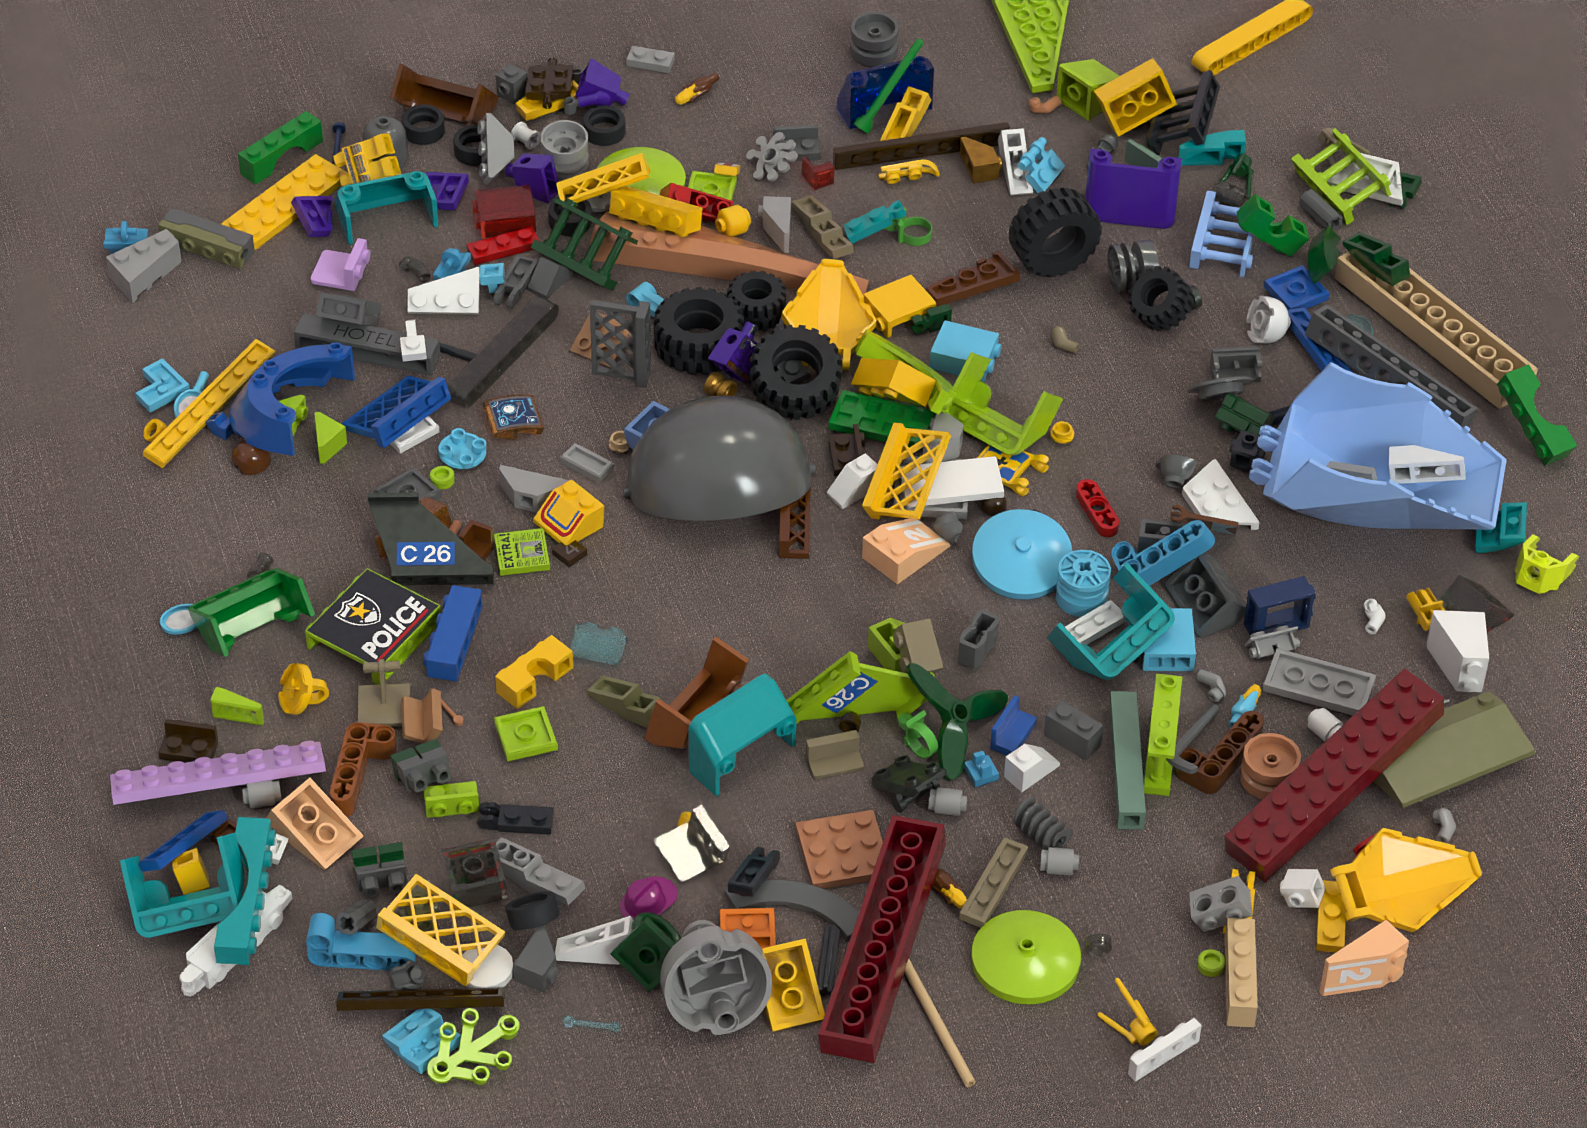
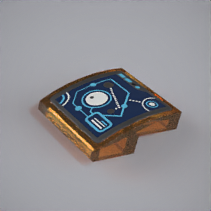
M506 395L483 402L493 438L516 440L519 433L542 434L544 425L533 395Z

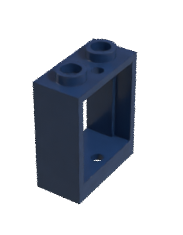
M1305 576L1248 590L1243 624L1249 635L1260 631H1265V634L1274 632V629L1286 625L1289 628L1298 626V630L1309 628L1311 616H1313V602L1316 599L1315 588L1308 583ZM1294 602V607L1267 614L1268 608Z

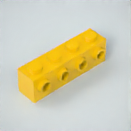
M629 186L611 191L609 213L617 215L621 220L637 221L638 225L655 226L656 230L672 231L676 236L682 237L701 229L702 207Z

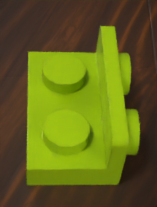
M476 781L427 786L424 790L427 818L480 812Z

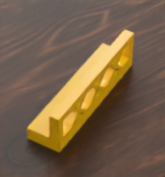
M643 153L557 182L556 185L560 200L564 201L565 195L573 194L574 196L568 199L578 203L647 179L651 172Z

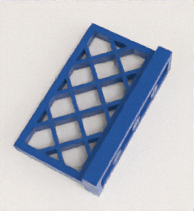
M408 375L341 424L346 426V431L374 438L377 446L385 448L451 400L445 378L437 377L433 381H428Z

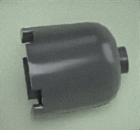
M378 116L371 119L364 126L363 141L379 134H390L395 154L389 156H396L400 170L405 167L404 163L409 159L406 131L403 124L391 116Z

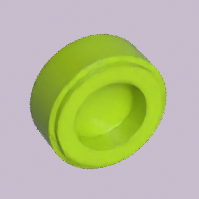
M447 466L435 467L430 472V482L438 489L450 488L455 482L454 471Z
M1205 950L1198 957V970L1208 977L1219 976L1225 968V957L1217 950Z

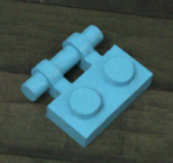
M1043 137L1035 140L1030 145V150L1020 157V162L1018 163L1020 170L1026 169L1029 172L1025 179L1037 193L1046 191L1065 167V164L1052 149L1045 152L1044 146L1047 140Z

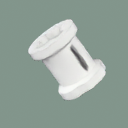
M518 122L511 131L514 140L521 141L529 150L536 148L540 142V132L527 128L524 122Z

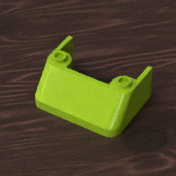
M970 352L953 386L957 394L946 413L964 424L963 430L1005 454L1018 455L1046 434L1063 398L1043 391L1033 413L1022 426L987 407L992 392L990 387L983 383L981 379L991 359Z

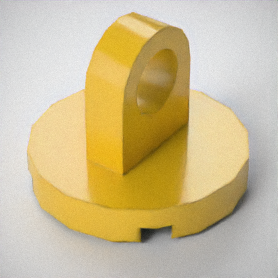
M292 663L284 670L280 679V685H283V689L279 691L278 698L280 706L285 713L292 715L301 714L308 704H319L328 698L329 690L326 682L321 679L312 678L311 671L307 665Z

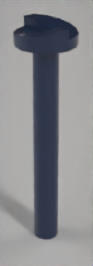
M342 122L335 123L332 128L333 132L336 133L333 156L339 153L341 134L346 131L345 124Z

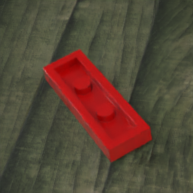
M528 227L468 243L467 252L471 253L474 265L534 250L531 248L534 240H540L534 229Z

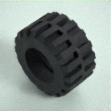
M1155 266L1154 270L1151 268L1147 269L1144 275L1140 273L1138 275L1139 279L1133 281L1132 285L1134 287L1129 289L1128 294L1131 297L1128 298V303L1131 305L1130 309L1134 315L1148 328L1155 329L1156 331H1162V329L1168 331L1171 330V326L1176 328L1181 320H1186V313L1191 312L1189 305L1193 304V298L1191 297L1193 293L1189 288L1190 286L1174 270L1165 266L1163 269L1160 266ZM1168 291L1166 299L1161 304L1153 307L1155 299L1161 293Z
M765 271L741 273V276H736L734 281L729 283V288H727L728 299L731 297L743 312L744 324L745 322H750L759 328L758 330L767 331L768 328L773 329L776 324H779L782 311L786 307V287L779 277L775 278L774 274H766Z

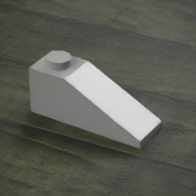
M764 196L763 205L758 207V219H763V229L784 253H789L791 197Z

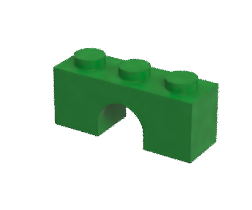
M1254 194L1236 212L1238 224L1243 231L1254 234L1261 242H1267L1277 252H1283L1289 257H1292L1309 240L1306 225L1290 215L1281 222L1271 223L1276 219L1273 206L1257 194Z

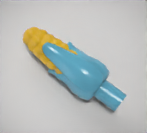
M1253 684L1243 695H1240L1239 701L1231 710L1232 718L1228 723L1230 728L1243 713L1254 711L1257 707L1256 703L1261 695L1259 685Z

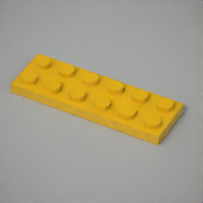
M315 154L221 224L253 235L254 249L256 250L299 218L291 204L294 196H329L342 186L340 176L348 174V172Z

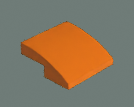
M774 908L720 909L721 930L732 932L735 929L744 931L754 938L761 948L776 945Z

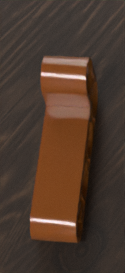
M355 722L350 724L345 731L330 788V799L346 817L351 816L356 809L368 758L390 759V755L397 752L395 731L391 726Z

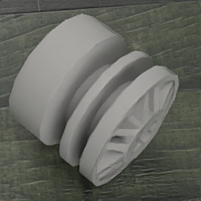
M558 120L550 123L541 133V154L553 156L559 181L586 173L589 167L588 132L582 125L570 120Z

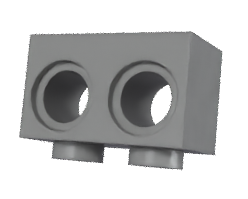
M1239 876L1191 891V919L1202 932H1206L1226 925L1227 918L1245 919L1251 917L1250 889Z

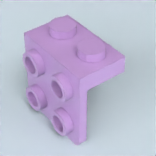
M357 238L351 254L324 250L311 275V283L355 291L359 280L363 276V271L370 260L371 252L367 249V240Z

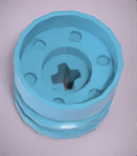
M1082 549L1071 551L1063 556L1058 568L1056 601L1065 613L1082 617L1108 602L1111 566L1108 560L1097 552Z

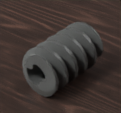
M1034 797L1024 800L1014 814L1013 823L1015 826L1021 828L1022 832L1028 834L1029 838L1034 840L1043 850H1048V847H1064L1072 836V830L1070 828L1065 829V824L1058 822L1056 816H1050L1051 812L1048 809L1043 810V804H1035L1036 799Z

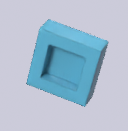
M504 263L480 265V284L488 285L489 293H496L498 285L504 283Z

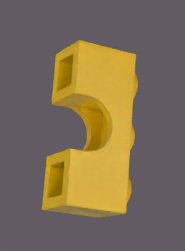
M553 635L549 636L544 641L537 643L525 655L523 654L518 657L510 666L499 671L495 676L496 693L516 709H519L536 696V680L533 676L546 675L552 680L557 681L574 668L573 651Z

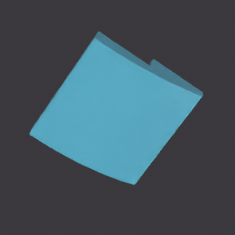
M417 1009L383 1034L382 1038L403 1061L422 1074L427 1070L429 1061L438 1056L440 1045L439 1030L444 1022L442 1016L432 1009ZM449 1029L443 1030L445 1035H452ZM456 1032L455 1038L450 1043V1052L460 1045L461 1034Z

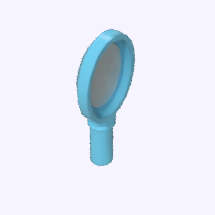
M201 371L193 389L186 390L177 397L174 404L175 418L204 391L203 389L209 378L207 372Z
M180 604L165 611L160 618L162 630L173 635L185 634L195 630L197 627L188 611V608L193 604Z

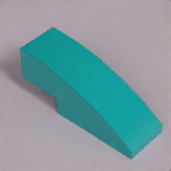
M1229 130L1208 134L1204 144L1196 146L1194 141L1190 140L1180 145L1178 158H1182L1181 166L1223 165V159H1235L1238 154L1245 153V131Z

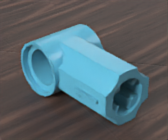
M643 282L626 295V301L631 306L639 307L640 301L650 302V315L653 317L657 307L664 300L657 295L655 288L648 282Z

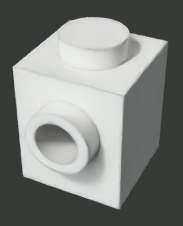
M1288 869L1284 880L1280 883V893L1284 896L1288 907L1318 908L1326 888L1318 869Z

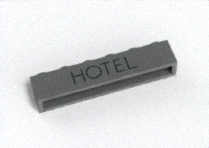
M303 313L294 331L296 349L314 345L341 343L342 345L352 346L354 361L432 376L440 358L439 339L424 336L427 359L403 362L400 338L407 337V333L334 320Z

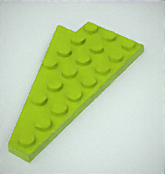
M991 0L1031 93L1053 90L1069 0Z

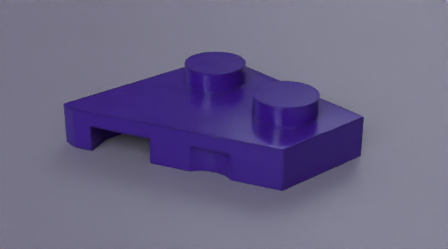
M294 196L291 201L309 237H328L332 231V210H330V205L333 201L332 196Z

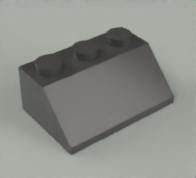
M1206 553L1181 566L1164 583L1180 608L1192 609L1193 627L1200 637L1231 628L1245 616L1246 602L1217 559Z

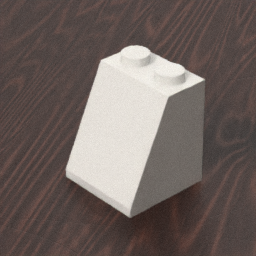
M1433 610L1426 644L1427 649L1456 691L1482 692L1489 662L1485 612Z

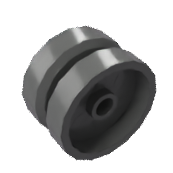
M866 12L858 15L852 21L850 52L857 62L873 67L883 66L891 63L897 57L899 25L892 16L882 12Z

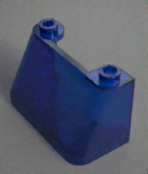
M916 56L883 105L902 101L909 86L929 93L931 102L927 110H931L933 105L934 66L930 60L923 56ZM902 60L854 71L846 76L837 97V109L849 129L857 128L854 122L862 114H866V109L871 107Z

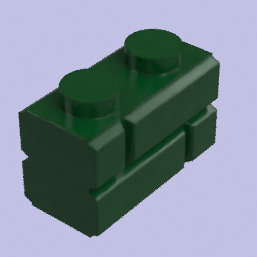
M1228 393L1215 419L1221 421L1220 427L1230 432L1236 429L1240 432L1243 430L1260 436L1261 426H1271L1275 416L1234 394Z

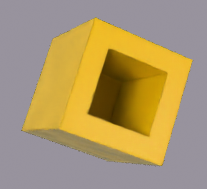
M197 848L182 853L172 861L173 871L184 895L210 887L209 876Z

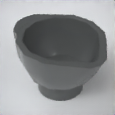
M1168 454L1157 460L1155 466L1161 470L1166 486L1182 488L1184 481L1188 480L1193 473L1197 461L1181 455Z

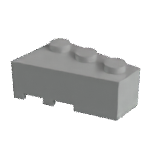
M165 229L106 256L109 278L134 303L137 300V296L143 290L148 291L152 288V283L156 279L165 277L181 263L179 241Z

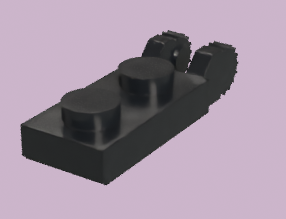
M484 802L479 806V811L482 815L477 819L479 828L498 830V832L551 834L554 815L553 807L498 805L495 802Z
M757 847L754 849L752 854L746 857L727 884L728 892L753 897L772 870L778 865L780 852L772 850L764 858V848Z

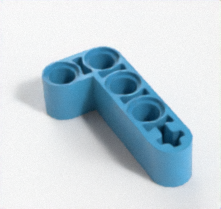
M1194 520L1140 553L1129 542L1121 541L1113 547L1111 555L1119 571L1128 563L1150 586L1212 548L1215 543V537L1202 521Z
M316 913L311 916L306 945L308 959L316 966L390 971L398 965H403L408 960L416 961L415 953L384 933L356 932L353 935L341 934L340 931L336 930L335 920L332 916L325 913Z

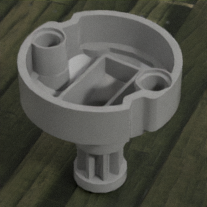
M697 920L685 928L682 938L666 955L661 968L660 983L667 1007L679 1024L694 1032L704 1028L710 1029L714 1035H722L745 1027L763 1011L770 998L772 975L762 948L749 934L739 929H735L732 932L724 931L711 921Z

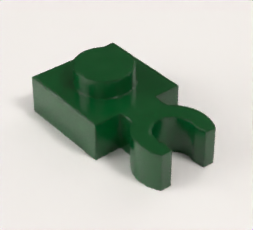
M1400 172L1403 204L1400 206V209H1404L1407 206L1406 198H1414L1422 184L1420 176Z
M948 304L926 310V315L924 316L915 315L911 317L914 323L911 326V330L915 335L923 333L926 329L929 333L940 330L945 320L951 322L952 309Z

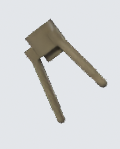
M1332 128L1322 129L1319 133L1318 139L1323 145L1322 150L1332 143H1338L1333 137ZM1351 141L1357 150L1367 155L1370 154L1369 150ZM1332 155L1328 157L1331 166L1336 164Z

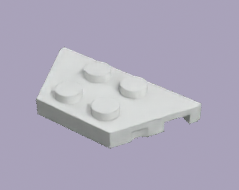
M1361 153L1380 174H1386L1391 182L1389 188L1392 195L1387 197L1379 189L1370 195L1369 198L1402 206L1403 197L1399 162ZM1353 162L1328 179L1327 182L1330 186H1336L1360 168ZM1365 176L1346 189L1345 192L1357 194L1372 184L1373 181L1368 176Z
M1216 459L1212 460L1182 487V496L1195 514L1239 522L1238 525H1251V530L1259 529L1258 519Z

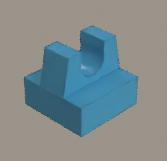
M983 751L973 753L972 760L964 762V770L975 788L999 780V772L989 755L985 756Z

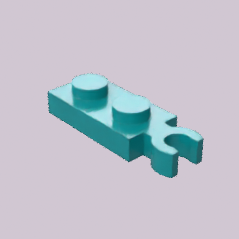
M897 200L890 207L886 208L883 205L872 209L869 213L850 220L843 227L849 241L853 244L892 225L891 220L903 218L907 214L901 201Z

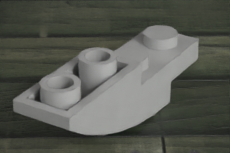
M502 837L494 844L495 848L488 849L484 853L488 861L497 859L498 864L493 866L499 867L500 872L531 894L544 891L553 892L557 901L569 905L585 890L582 880L543 863L540 854ZM496 852V856L487 858L486 853Z

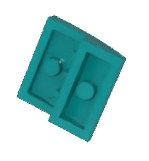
M1527 502L1502 503V510H1498L1496 527L1493 530H1476V553L1504 550L1525 542Z

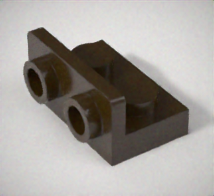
M853 424V433L829 435L828 442L834 476H838L847 463L865 453L867 454V450L862 449V447H865L864 432H859L858 424Z
M165 720V735L158 752L159 759L181 761L184 763L194 762L201 757L213 759L219 743L216 726L182 720Z

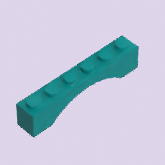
M238 817L235 834L242 862L248 872V884L238 906L227 918L218 924L214 951L216 963L249 965L251 954H256L257 938L254 936L255 932H260L261 916H258L259 910H264L265 895L262 892L263 889L268 888L269 874L266 872V869L272 866L273 854L270 851V847L276 844V830H272L271 819Z

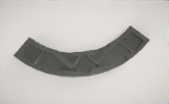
M765 880L753 897L730 893L728 888L724 889V895L733 909L764 908L779 904L788 905V908L808 913L812 911L824 917V921L830 925L835 924L847 942L850 941L859 915V911L834 893L797 881Z

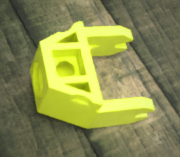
M1532 534L1523 543L1515 568L1517 573L1515 576L1516 583L1538 594L1548 592L1549 590H1558L1560 584L1573 572L1576 567L1575 562L1579 556L1571 553L1563 562L1552 558L1546 552L1536 550V543L1540 538Z

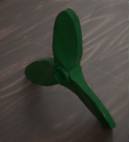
M910 663L906 666V671L919 692L935 707L941 717L942 725L938 737L939 766L947 770L946 776H943L946 781L954 780L961 774L966 759L968 745L966 723L982 720L997 713L1007 704L1008 695L1002 690H986L961 701L952 696L923 667Z

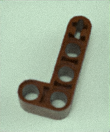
M1256 711L1243 713L1209 755L1197 749L1186 747L1179 757L1198 766V771L1189 774L1176 768L1175 775L1177 778L1206 794L1217 793L1242 764L1244 748L1248 741L1262 734L1263 716Z

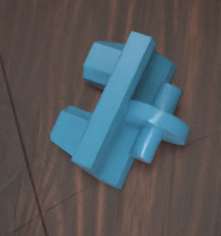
M122 221L121 228H106V236L103 243L104 249H109L110 254H113L148 238L149 232L148 229L129 228L128 221Z
M455 248L445 250L441 256L440 264L433 273V280L465 271L471 259V253H460Z

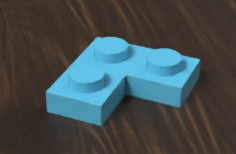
M162 358L142 369L143 376L151 385L136 392V399L151 413L177 399L182 392L190 389V385Z

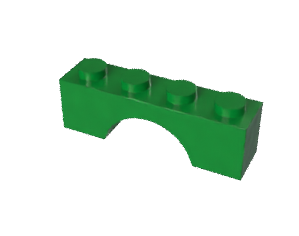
M305 111L238 153L240 174L256 185L273 174L277 160L286 150L298 146L305 152H308L323 142L321 121Z
M1528 364L1506 373L1497 383V386L1499 387L1500 394L1509 404L1513 416L1517 418L1522 426L1524 435L1535 448L1537 457L1546 466L1569 456L1577 447V444L1565 425L1549 423L1537 412L1534 404V395L1541 384Z

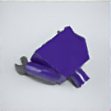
M591 58L584 70L581 68L574 70L573 80L578 84L575 97L578 99L575 100L573 97H567L564 100V112L567 115H571L576 112V106H610L613 101L624 106L630 94L619 89L621 82L619 75Z

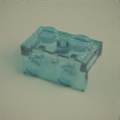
M584 622L583 625H575L570 646L573 656L620 665L624 645L628 643L629 639L623 634V630L614 627H608V630L598 629L599 625L590 622Z

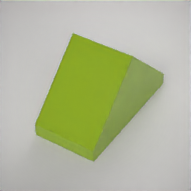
M315 412L320 464H323L347 444L346 426L321 412Z

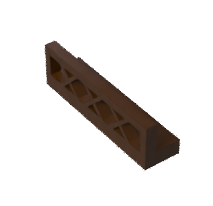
M811 487L801 498L780 508L779 558L809 559ZM797 506L804 510L798 516L791 511ZM799 524L804 529L796 533L790 528ZM798 542L804 547V550H789V547Z

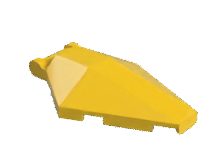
M834 259L821 260L816 270L811 271L798 289L794 300L790 301L784 308L781 317L785 325H792L793 327L806 325V329L811 330L815 328L819 330L820 335L826 334L831 338L830 344H836L838 354L842 357L843 370H849L850 356L855 351L866 329L873 331L877 321L871 309L866 307L864 296L852 274L847 272L844 262ZM802 361L803 366L809 367L808 363Z
M1387 828L1379 830L1350 864L1330 869L1332 878H1336L1347 911L1344 913L1347 922L1364 917L1381 923L1387 920L1394 927L1412 933L1482 876L1475 852L1456 849L1455 845L1419 836L1416 838L1403 836L1402 832Z

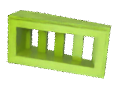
M220 687L215 688L210 699L213 717L263 725L262 704Z

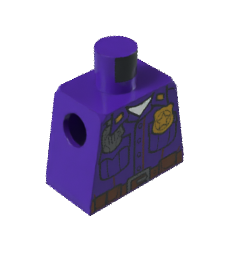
M745 322L741 332L731 328L727 329L708 359L731 378L749 383L751 359L754 348L757 345L753 338L759 328L750 322Z

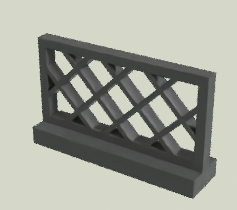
M591 300L592 374L636 380L637 387L646 388L651 374L650 302L640 301L639 307ZM596 309L605 310L609 315L603 318ZM620 314H632V319L626 321ZM614 318L621 325L615 328L608 321ZM603 326L609 333L603 335L597 328ZM624 329H626V330H628L633 336H631V337H629V338L627 339V338L621 333V331H623ZM615 336L621 343L615 345L609 339ZM604 343L610 350L604 352L598 345ZM628 347L633 353L628 356L621 349ZM615 353L622 360L616 363L609 356ZM604 360L610 367H599L598 363ZM627 363L634 369V372L626 371L621 366Z

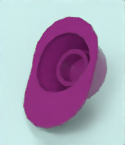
M655 876L636 880L628 887L626 894L621 899V914L624 918L631 916L633 920L637 915L644 912L660 916L677 900V888L670 880L663 877Z

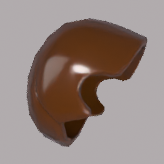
M246 440L241 441L233 448L231 453L233 464L235 467L238 466L245 475L258 474L270 466L271 457L269 451L253 447L246 443Z

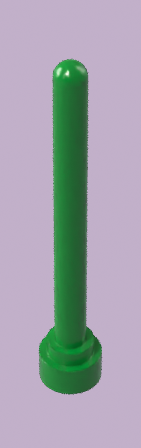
M918 38L915 40L866 114H862L861 117L856 119L854 122L855 126L867 134L871 131L874 122L872 121L923 46L922 39Z

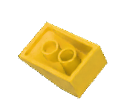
M806 938L762 948L772 975V990L764 1008L772 1032L823 1020L825 1012Z

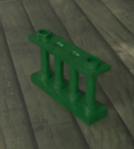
M555 198L554 202L563 206V209L548 239H545L544 242L535 239L531 248L601 286L614 290L618 282L610 279L612 275L610 272L626 240L637 245L638 240L631 237L633 232L621 226L617 230L578 209V203L568 198H565L564 201ZM571 212H574L582 217L566 249H562L560 252L556 250V242ZM591 221L600 227L584 259L581 258L578 262L574 259L575 254L573 253ZM610 231L618 237L602 269L599 268L598 271L592 269V262L607 232Z

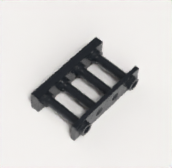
M1211 70L1203 72L1199 85L1172 91L1175 100L1196 95L1195 99L1177 103V105L1152 118L1148 135L1146 136V143L1156 155H1160L1163 142L1187 136L1193 139L1196 146L1205 143L1220 90V85ZM1192 109L1189 114L1171 118V115L1174 113ZM1188 123L1186 128L1167 132V128Z

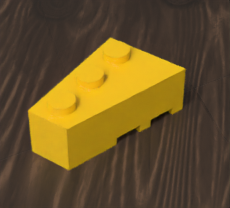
M861 358L851 385L859 388L858 392L863 395H875L880 398H889L926 407L936 380L900 360Z

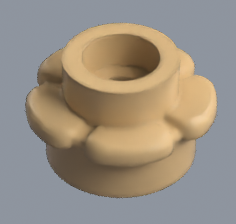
M616 431L611 435L609 448L612 451L624 453L628 451V448H631L626 441L624 431Z

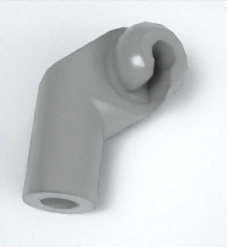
M1204 669L1198 672L1197 680L1209 685L1211 688L1208 692V695H1210L1209 699L1212 702L1223 700L1226 696V689L1221 677Z
M1436 809L1432 817L1435 819V823L1441 824L1436 841L1448 844L1456 830L1455 821L1448 809Z

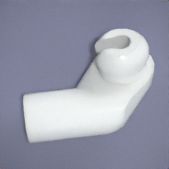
M1368 599L1364 603L1365 613L1369 618L1365 630L1369 634L1374 635L1383 624L1386 615L1375 599Z

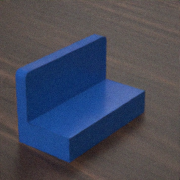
M1014 695L993 726L991 733L990 749L1006 756L1024 744L1037 724V717L1019 710L1020 697Z

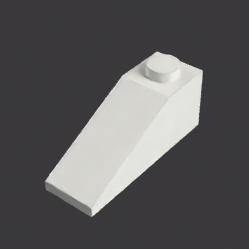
M1024 128L1001 130L998 145L1010 196L1033 194L1032 186L1025 179L1029 172L1026 169L1020 170L1018 168L1020 157L1027 152Z
M1416 445L1389 447L1390 479L1397 484L1466 480L1465 462L1462 456Z
M631 916L557 938L556 960L620 964L610 953L632 932L633 919Z

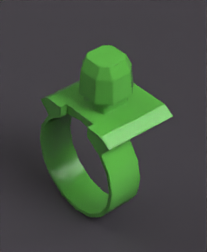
M906 216L900 219L891 220L893 224L884 228L887 231H898L899 244L905 242L908 245L921 246L928 243L932 237V224L922 217L906 219ZM911 225H919L927 228L929 233L923 237H911L904 233V229Z
M925 710L916 716L902 713L898 717V725L906 731V736L904 737L905 746H909L922 759H927L937 752L938 742L936 737L923 721L924 716L927 715ZM921 736L925 740L928 750L918 741V738Z

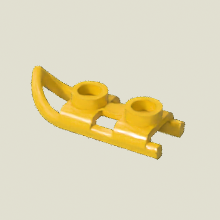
M925 159L882 166L881 171H886V173L878 174L879 180L884 179L888 184L899 182L902 176L909 177V180L921 178L922 173L940 176L937 166Z

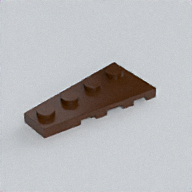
M997 250L992 253L991 258H982L976 261V266L970 269L965 267L959 270L957 276H947L926 287V291L936 301V307L1020 281V272Z

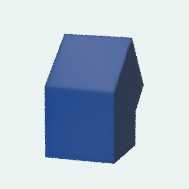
M224 412L214 413L205 422L213 435L223 440H226L234 433L231 428L230 419L226 417Z

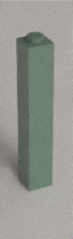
M1111 691L1109 719L1117 829H1144L1146 810L1137 692Z

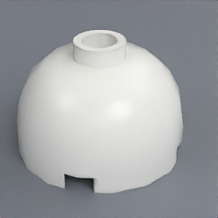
M1258 296L1260 299H1254L1248 310L1247 323L1251 324V331L1247 330L1248 336L1255 343L1267 344L1276 342L1284 336L1290 327L1291 320L1287 308L1276 298Z

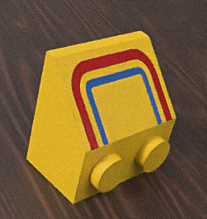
M571 479L553 489L533 518V522L540 528H543L558 543H563L567 546L576 540L578 542L603 528L604 505Z

